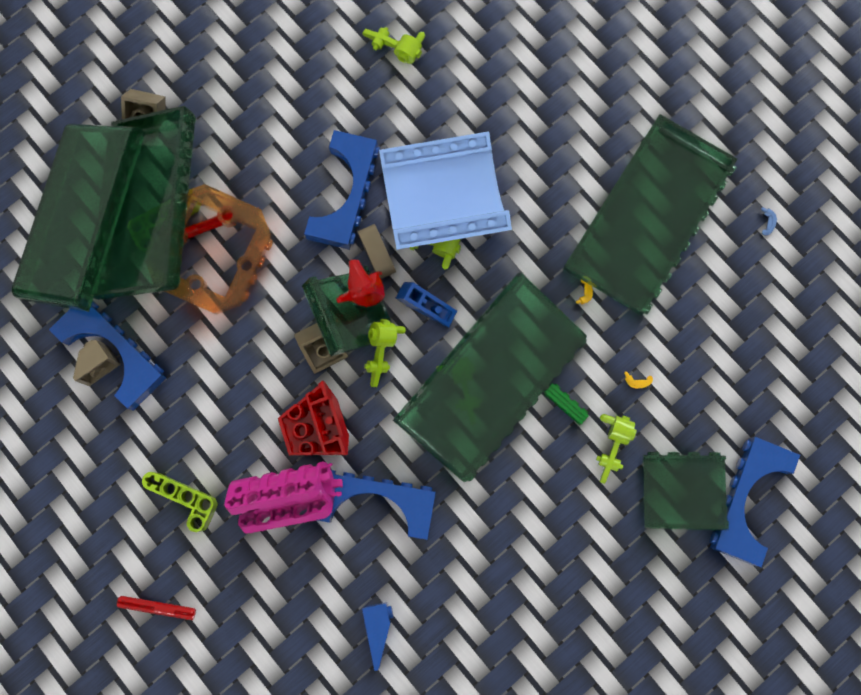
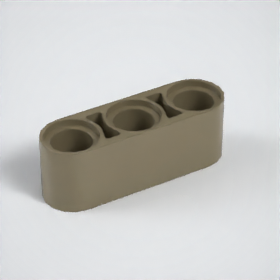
M373 224L357 231L374 271L382 272V275L379 276L380 279L396 273L376 225Z

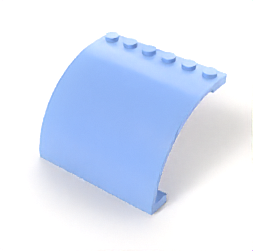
M489 131L379 150L396 250L512 230L509 210L504 211L499 194Z

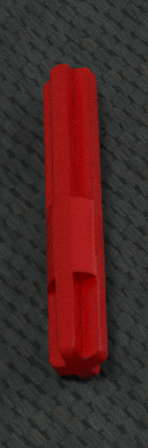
M229 211L165 235L162 239L166 246H170L233 222L235 219L233 213Z
M120 596L117 600V607L187 620H193L196 615V609L126 596Z

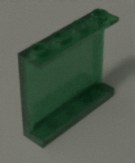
M364 266L363 269L368 275L371 274L368 266ZM349 273L320 280L316 276L310 277L302 285L331 356L371 346L368 337L371 324L373 322H380L381 319H387L392 323L383 301L371 307L359 306L351 301L337 303L336 298L348 291Z
M647 452V455H643L645 529L729 530L726 501V456H721L719 452H710L708 456H700L699 452H688V455H680L679 452H668V455H659V452Z

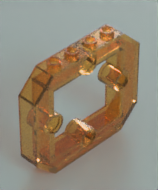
M203 184L178 194L146 263L157 289L217 315L241 306L242 302L247 301L250 295L248 289L250 285L255 284L258 277L256 272L259 267L262 268L266 259L264 254L266 250L270 251L273 240H271L272 236L261 209ZM196 204L216 212L219 221L225 227H233L239 222L256 230L245 255L237 261L238 270L225 297L208 290L206 281L199 275H190L185 280L165 271L176 246H181L188 240V233L184 228ZM225 213H232L233 217L230 220L226 221L223 219ZM181 231V237L173 239V233ZM245 262L252 263V268L248 271L242 268ZM199 280L201 282L200 288L192 289V283Z

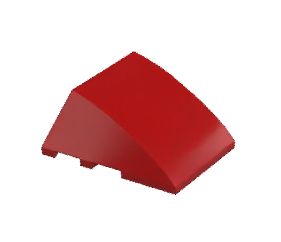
M322 380L315 389L308 392L302 400L294 404L278 418L289 455H348L349 434L338 399L325 381Z

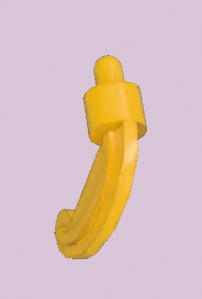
M582 278L580 281L584 284V296L580 297L576 304L588 303L593 296L590 281L587 278Z
M627 371L624 372L627 384L635 389L647 387L653 381L652 376H648L647 380H634L632 375H629Z

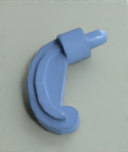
M762 207L761 210L768 217L767 228L762 231V234L766 236L773 232L777 217L774 211Z

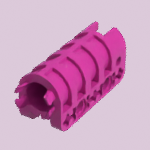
M322 461L314 467L308 464L300 466L298 470L292 468L282 470L280 474L271 472L262 475L261 478L253 476L234 480L228 487L224 506L231 515L241 514L238 525L246 534L324 519L332 512L334 496L339 497L342 495V492H335V488H342L343 481L342 479L333 478L330 469L333 465L332 463L327 464ZM307 509L306 513H304L303 515H299L300 512ZM270 517L267 522L262 523L264 519Z

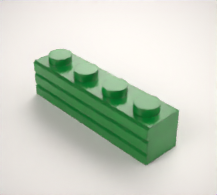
M552 383L543 394L578 425H581L588 418V411L584 408L581 409L578 406V402L572 401L566 392L563 393L557 384L554 385Z

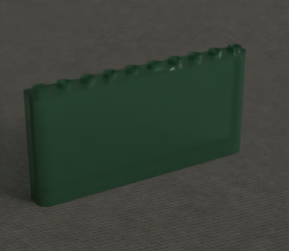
M180 106L111 122L90 297L102 300L176 290L179 286L196 122L194 113L187 107Z
M659 114L563 269L641 316L644 313L648 314L653 306L651 301L653 298L657 299L663 290L660 286L663 282L667 283L672 275L669 271L672 267L676 268L680 262V253L682 251L685 252L691 244L688 241L691 236L694 237L700 229L697 226L700 220L704 221L708 216L709 211L707 209L709 205L713 206L718 199L717 192L719 190L722 191L728 182L725 180L728 175L731 176L737 168L734 164L738 158Z
M68 124L65 126L12 285L14 297L23 301L89 312L144 139L145 132L138 127Z
M517 273L392 421L461 481L470 482L476 476V471L480 466H484L488 462L490 454L501 446V441L504 437L512 433L514 425L525 417L528 408L537 403L538 396L550 387L552 379L561 374L562 367L574 358L576 350L585 345L587 335L522 273Z

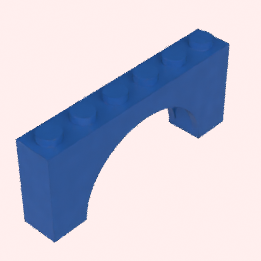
M334 130L329 149L331 154L343 159L353 173L352 190L343 206L334 213L323 217L309 216L304 235L307 240L350 250L351 244L354 245L356 241L355 229L360 226V211L365 208L366 199H364V196L370 190L371 182L369 178L370 175H374V160L379 157L380 147H378L377 140Z
M82 297L49 330L62 343L68 346L81 338L90 336L102 337L113 343L121 354L124 363L123 382L114 396L127 409L134 411L166 379L162 374L164 370L158 364L153 365L149 361L151 357L145 351L140 352L136 348L138 344L132 338L127 339L123 335L125 331L118 325L114 326L110 322L112 318L105 312L101 313L98 310L99 305L92 299L88 301Z
M752 437L746 440L742 450L744 453L737 462L736 469L738 470L736 476H733L729 486L731 490L729 495L727 494L724 498L723 506L725 507L717 518L716 524L718 526L716 532H713L710 537V548L755 567H762L768 548L757 542L747 527L745 520L747 495L752 486L766 474L771 472L793 474L800 455L760 438Z
M331 470L334 479H342L343 481L342 488H335V492H342V495L339 497L334 496L331 514L317 521L331 523L338 507L353 496L366 493L378 494L389 498L402 510L408 524V537L428 540L436 493L432 491V487L421 486L420 489H416L410 483L401 482V486L393 485L394 481L382 479L381 483L374 481V477L363 476L362 479L355 478V474L344 472L343 476L335 475L336 471Z

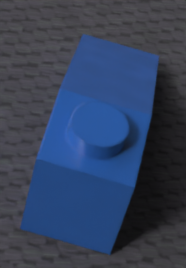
M404 282L395 299L409 308L446 327L451 325L457 313V310L414 282Z
M387 602L362 608L374 671L379 670L391 618H394L392 606H388Z

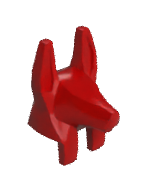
M350 260L348 291L336 298L337 303L351 301L359 306L371 307L383 301L385 297L384 286L379 277L382 275V272L377 271L368 275L359 260Z

